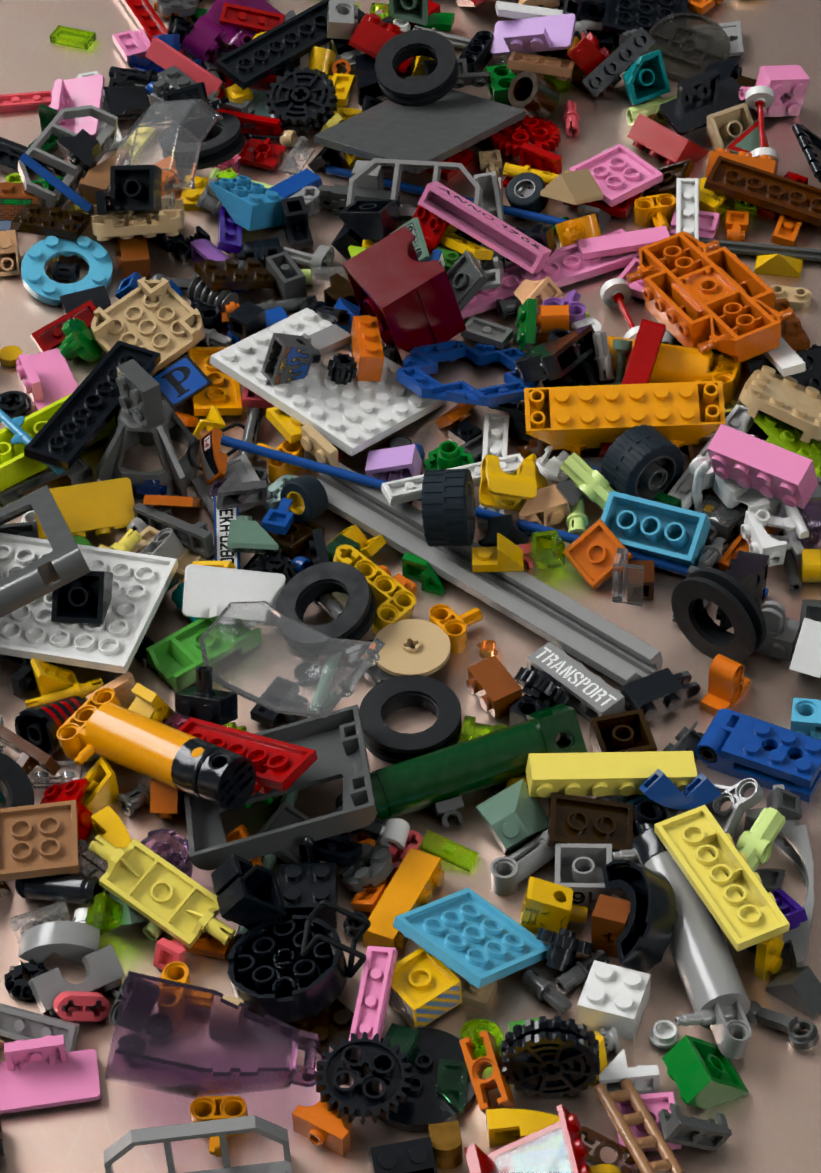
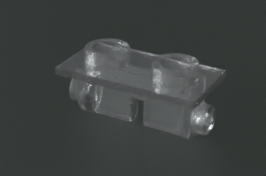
M305 136L296 139V144L289 154L284 157L278 172L295 175L302 171L315 151L314 148H309L308 139Z
M64 900L18 916L15 915L11 918L10 925L19 944L21 934L36 925L53 921L71 920L66 901Z

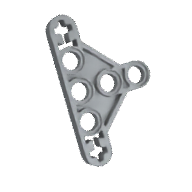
M753 778L743 779L731 787L712 783L722 794L706 804V807L723 831L729 833L732 839L744 812L757 805L764 796L763 788ZM755 787L753 795L744 798L746 790ZM725 802H732L728 810L720 811L721 806Z

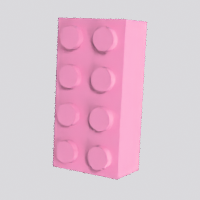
M724 424L720 425L707 447L714 473L718 477L725 480L728 478L732 479L747 489H750V487L754 488L768 498L776 497L790 507L798 506L804 509L818 486L813 460Z

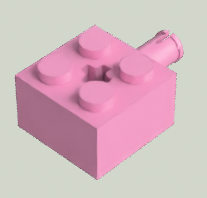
M800 65L760 67L755 86H768L774 91V103L770 107L763 109L764 117L800 115L810 78ZM740 87V90H743L739 91L741 101L746 100L745 93L751 87Z

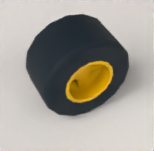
M307 474L286 482L282 487L280 498L281 500L282 498L292 499L289 511L294 513L295 522L301 524L322 516L328 506L326 490L314 476Z

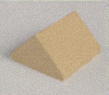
M746 102L707 116L706 142L715 151H717V148L726 149L729 143L754 123Z
M588 168L561 173L540 191V196L573 205L603 200L604 196Z

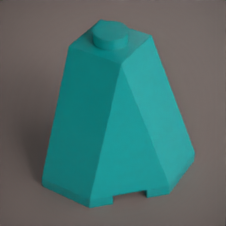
M661 50L640 56L622 75L627 96L632 105L671 92Z

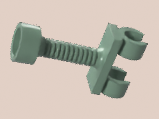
M613 339V349L618 353L616 357V376L614 383H608L607 385L622 384L625 373L624 366L626 364L625 354L632 350L633 341Z

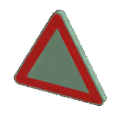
M758 119L729 143L726 149L738 154L739 151L750 153L752 150L760 148ZM765 133V146L769 147L767 136Z

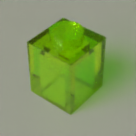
M549 530L532 533L531 555L539 569L565 567V556L562 553L565 550V543L558 531Z

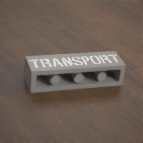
M550 641L527 657V669L531 672L535 668L542 672L544 671L562 683V691L566 692L570 697L566 705L574 708L575 712L590 722V718L624 712L625 696L618 689L608 685L600 676L593 674L581 662L571 658L563 649L556 647Z

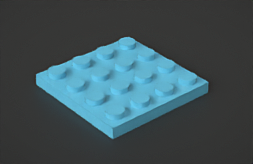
M469 888L398 915L393 923V927L403 933L406 938L417 943L425 952L436 957L447 968L455 971L466 979L470 985L481 988L546 959L545 956L549 946L546 942L536 939V935Z

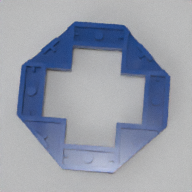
M457 340L413 347L411 356H407L403 362V367L397 370L396 378L398 382L416 393L420 398L487 406L490 408H496L500 404L519 403L521 400H524V388H536L540 382L539 380L524 384L522 378L518 377L515 370V361L525 354L523 351L516 348L498 351L495 350L496 346L479 343L476 344V347H469L463 343L464 341ZM467 357L478 366H487L489 363L499 361L509 370H512L511 372L504 373L505 384L475 389L465 381L441 384L428 375L438 373V363L436 362H453L457 358Z

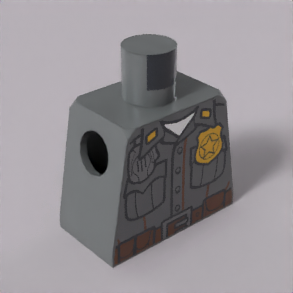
M710 489L699 510L700 513L707 514L711 522L705 545H710L717 537L724 538L726 541L723 544L728 543V545L735 540L741 533V524H744L745 513L749 506L740 503L734 508H727L714 490Z

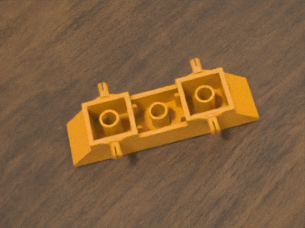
M722 381L524 388L526 434L553 446V450L564 449L571 451V455L575 452L580 458L582 450L600 448V443H613L623 432L635 426H652L679 448L684 445L699 444V439L717 431L721 424L726 425Z

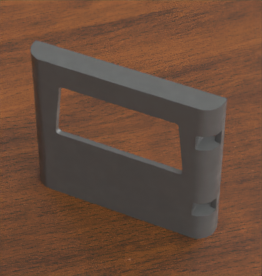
M47 485L0 508V526L33 509L53 549L52 552L3 579L0 574V618L91 572Z
M358 704L254 733L313 749L316 751L318 759L285 792L273 788L267 794L257 792L255 795H250L248 800L242 805L343 778V810L227 843L220 818V813L227 809L184 792L189 857L193 865L201 870L217 869L232 854L250 860L303 845V839L306 836H311L314 841H318L370 825L377 816Z

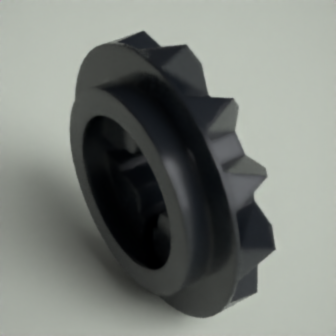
M8 391L0 394V408L10 418L27 415V410L31 409V399L24 392Z
M31 959L29 963H23L20 960L17 966H10L9 973L4 975L5 988L11 996L17 999H33L35 997L30 985L23 979L24 974H28L32 979L48 972L49 969L45 968L43 962L35 963Z

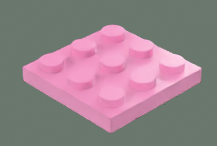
M621 143L569 168V172L588 168L604 195L602 201L610 207L663 181V173Z

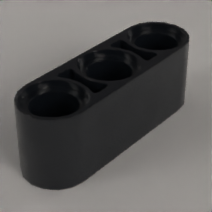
M489 31L477 32L459 56V59L466 58L468 73L482 72L492 58L490 50L493 33Z

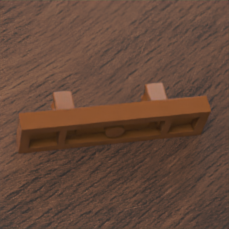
M787 298L774 301L775 309L778 312L790 307ZM794 314V317L783 320L781 322V337L794 351L810 349V339L802 328L799 318Z

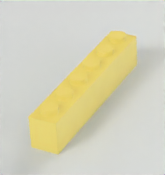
M693 751L529 753L526 766L529 797L542 798L550 797L551 793L597 797L645 795L639 787L658 768L682 791L698 775Z

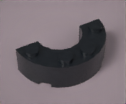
M615 860L604 865L602 872L606 891L630 900L628 923L623 932L615 939L619 963L628 968L647 973L655 964L662 960L663 953L669 944L675 922L678 918L674 891L668 879L660 872L629 860Z

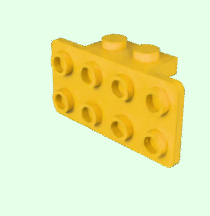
M127 477L49 489L73 536L86 537V534L95 533L96 536L107 535L111 533L110 530L127 528L128 524L135 518L131 480ZM35 514V519L37 521L38 537L40 539H47L45 532Z

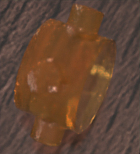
M483 640L477 644V647L480 648V657L489 658L498 654V651L495 650L496 642L494 640Z

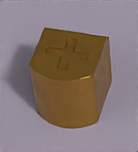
M459 1121L428 1124L436 1168L450 1170L460 1166L463 1163V1149Z

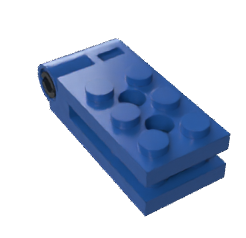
M724 708L717 711L695 749L696 756L706 763L709 769L741 780L753 778L761 787L772 790L773 785L784 784L786 791L800 796L801 800L807 803L810 802L821 782V740Z

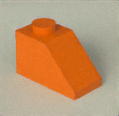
M151 779L150 813H158V818H174V814L182 811L184 792Z

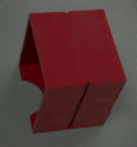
M403 226L342 263L362 315L377 317L381 341L385 345L396 347L402 365L406 357L411 356L413 347L446 342L466 330L446 270L437 260L419 262L412 243L414 235L406 226Z

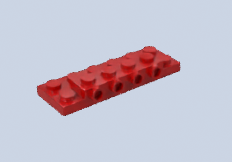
M190 717L178 728L180 731L251 759L256 769V781L251 795H255L257 792L267 794L272 788L285 792L318 759L316 751L313 749Z

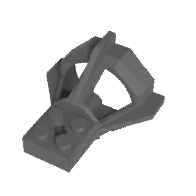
M131 359L116 367V383L120 391L118 400L122 408L115 415L116 428L111 430L101 461L96 468L97 481L127 477L131 480L133 497L137 499H144L145 495L171 496L176 494L177 496L188 497L187 487L193 485L191 480L196 478L198 469L190 463L187 451L178 461L172 440L182 443L187 448L198 440L187 429L172 407L162 399L160 384L134 359ZM139 443L143 446L154 445L163 469L152 472H139L121 466L125 451ZM200 444L194 446L191 450L192 459L199 466L201 463Z

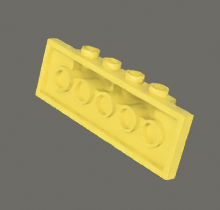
M706 805L654 824V832L737 952L789 931L790 923L778 908L775 897L771 892L766 891L759 874L751 870L746 856L742 852H738L731 835L723 831Z

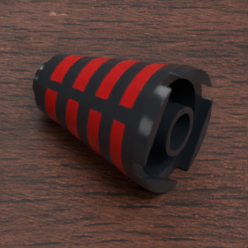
M70 696L24 709L15 718L16 734L52 756L61 747L56 736L57 730L86 701L78 696Z

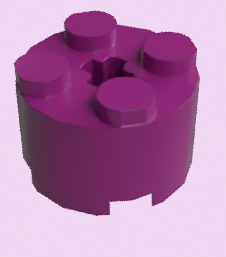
M202 15L193 25L194 28L190 34H187L180 49L192 59H201V64L204 65V61H209L211 58L210 54L214 56L217 53V48H220L218 42L224 40L227 32Z

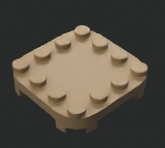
M161 196V211H159V214H116L112 212L111 214L97 215V204H95L94 215L91 218L93 234L97 236V240L108 241L111 240V237L120 236V239H132L134 235H143L144 238L156 237V234L165 233L166 236L179 235V230L184 227L185 215L182 198L170 199V196Z
M145 277L137 280L138 287L105 310L99 306L93 312L94 318L90 326L94 339L106 353L109 352L117 341L161 353V361L150 375L169 365L196 346L205 337L204 325L198 309H193L171 288L169 281L163 277L161 280H146Z
M763 365L761 370H755L745 383L737 400V405L749 408L746 414L753 418L756 417L759 411H762L804 431L800 438L803 442L809 444L812 438L821 444L820 391L811 386L804 387L798 384V381L793 377H783L776 374L775 369Z

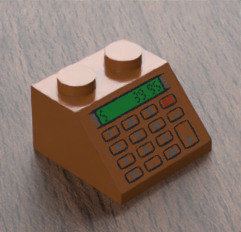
M0 183V221H13L27 204L34 203L39 204L40 207H45L43 205L44 199L27 192L23 183ZM35 183V184H37V185L43 187V186H42V183Z

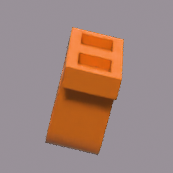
M721 654L715 656L709 668L708 693L700 701V709L715 716L718 710L724 708L731 710L750 688L751 679L744 677L743 664Z

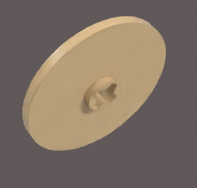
M404 619L389 624L376 634L372 642V656L377 666L386 673L396 677L430 675L445 665L451 653L448 635L438 625L421 619Z

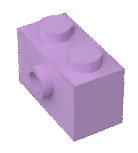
M416 444L373 450L368 452L365 473L367 476L390 482L420 475L423 462Z

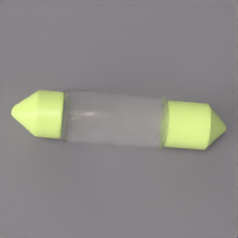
M343 266L300 269L305 275L306 285H331L330 277L336 273L349 281Z

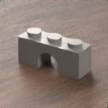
M112 944L85 955L81 959L86 969V977L79 984L67 982L63 978L59 967L32 978L28 983L41 1013L44 1014L49 1011L51 1016L57 1014L53 1008L54 1000L58 994L65 991L95 992L103 988L105 993L117 988L120 985L119 981L125 977V974ZM66 1005L62 1006L64 1010L67 1009Z

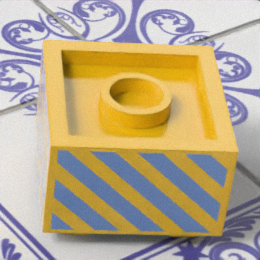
M422 947L396 963L388 1004L411 1028L424 1027L462 1003L461 980L443 962L425 952Z

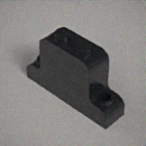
M592 324L578 328L566 336L531 348L515 361V370L518 377L522 378L524 384H529L546 378L551 381L566 375L595 351L592 337L595 331Z

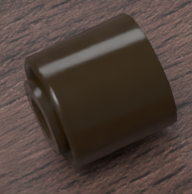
M523 71L512 80L508 90V98L512 106L526 110V113L537 116L539 119L549 116L555 110L559 101V90L554 83L531 71Z

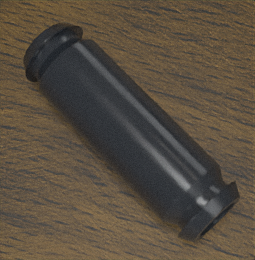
M61 874L18 879L15 881L16 892L22 898L28 897L29 899L79 904L90 903L94 905L100 902L104 895V888L99 885V878L96 876Z

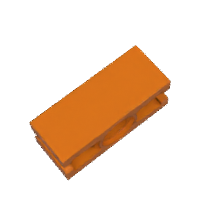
M488 1030L479 1032L487 1052L486 1056L476 1058L474 1053L476 1047L471 1037L459 1040L480 1110L486 1114V1109H497V1107L491 1106L488 1095L489 1090L497 1088L502 1096L497 1098L498 1105L503 1104L506 1108L516 1107L510 1085L506 1082V1076L502 1075V1059L495 1037ZM488 1067H493L492 1075L488 1079H482L483 1071Z

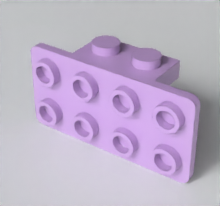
M562 14L498 21L495 24L490 52L492 56L511 55L512 51L532 53L569 49L572 47L576 16L575 14Z

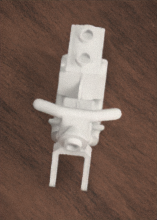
M699 456L692 460L688 470L694 475L692 497L696 512H699L704 502L702 490L713 486L714 492L727 508H734L740 503L749 506L745 513L744 524H741V534L743 539H746L750 552L770 556L768 567L782 565L786 550L790 549L796 560L802 559V550L804 548L801 541H798V538L809 537V531L797 506L790 507L776 497L768 498L754 488L750 487V489H747L732 479L728 478L725 480L718 477L714 473L709 457ZM766 526L781 528L784 536L768 534Z

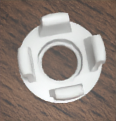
M547 446L544 449V455L536 460L539 472L555 484H559L563 480L567 482L570 478L560 469V466L570 454L563 450L557 457L553 456L551 459H548L553 446Z

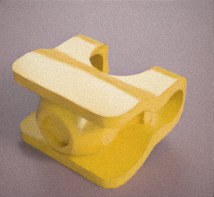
M486 454L480 469V504L484 507L520 512L526 500L534 499L537 494L535 463L530 460H523L517 469L516 475H509L500 467L499 458L496 455Z

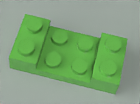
M200 618L146 648L147 661L172 688L179 692L196 682V667H209L236 651L242 656L262 645V630L259 626L252 630L250 627L241 626L242 622L232 621V624L228 625L218 624L217 619Z

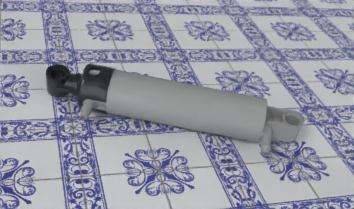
M642 800L637 804L634 813L633 834L637 837L632 842L630 850L613 852L612 860L623 859L633 861L660 872L670 882L675 895L678 918L675 922L668 947L694 1011L692 1014L676 1016L675 1024L677 1026L700 1025L711 1029L722 1055L729 1059H740L744 1056L752 1034L746 1017L750 1010V999L720 926L654 832V824L662 821L663 808L652 800Z

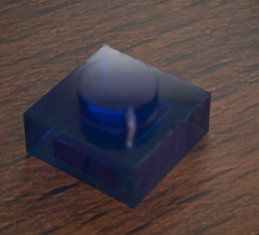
M145 479V484H137L136 494L167 496V486L160 485V480Z

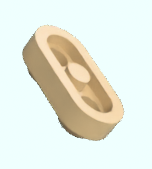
M771 286L775 291L776 299L787 298L791 309L804 310L812 304V293L803 287Z

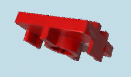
M251 138L247 140L242 148V152L239 155V163L274 171L278 167L279 161H282V157L286 152V146L271 143L270 138H267L265 141Z

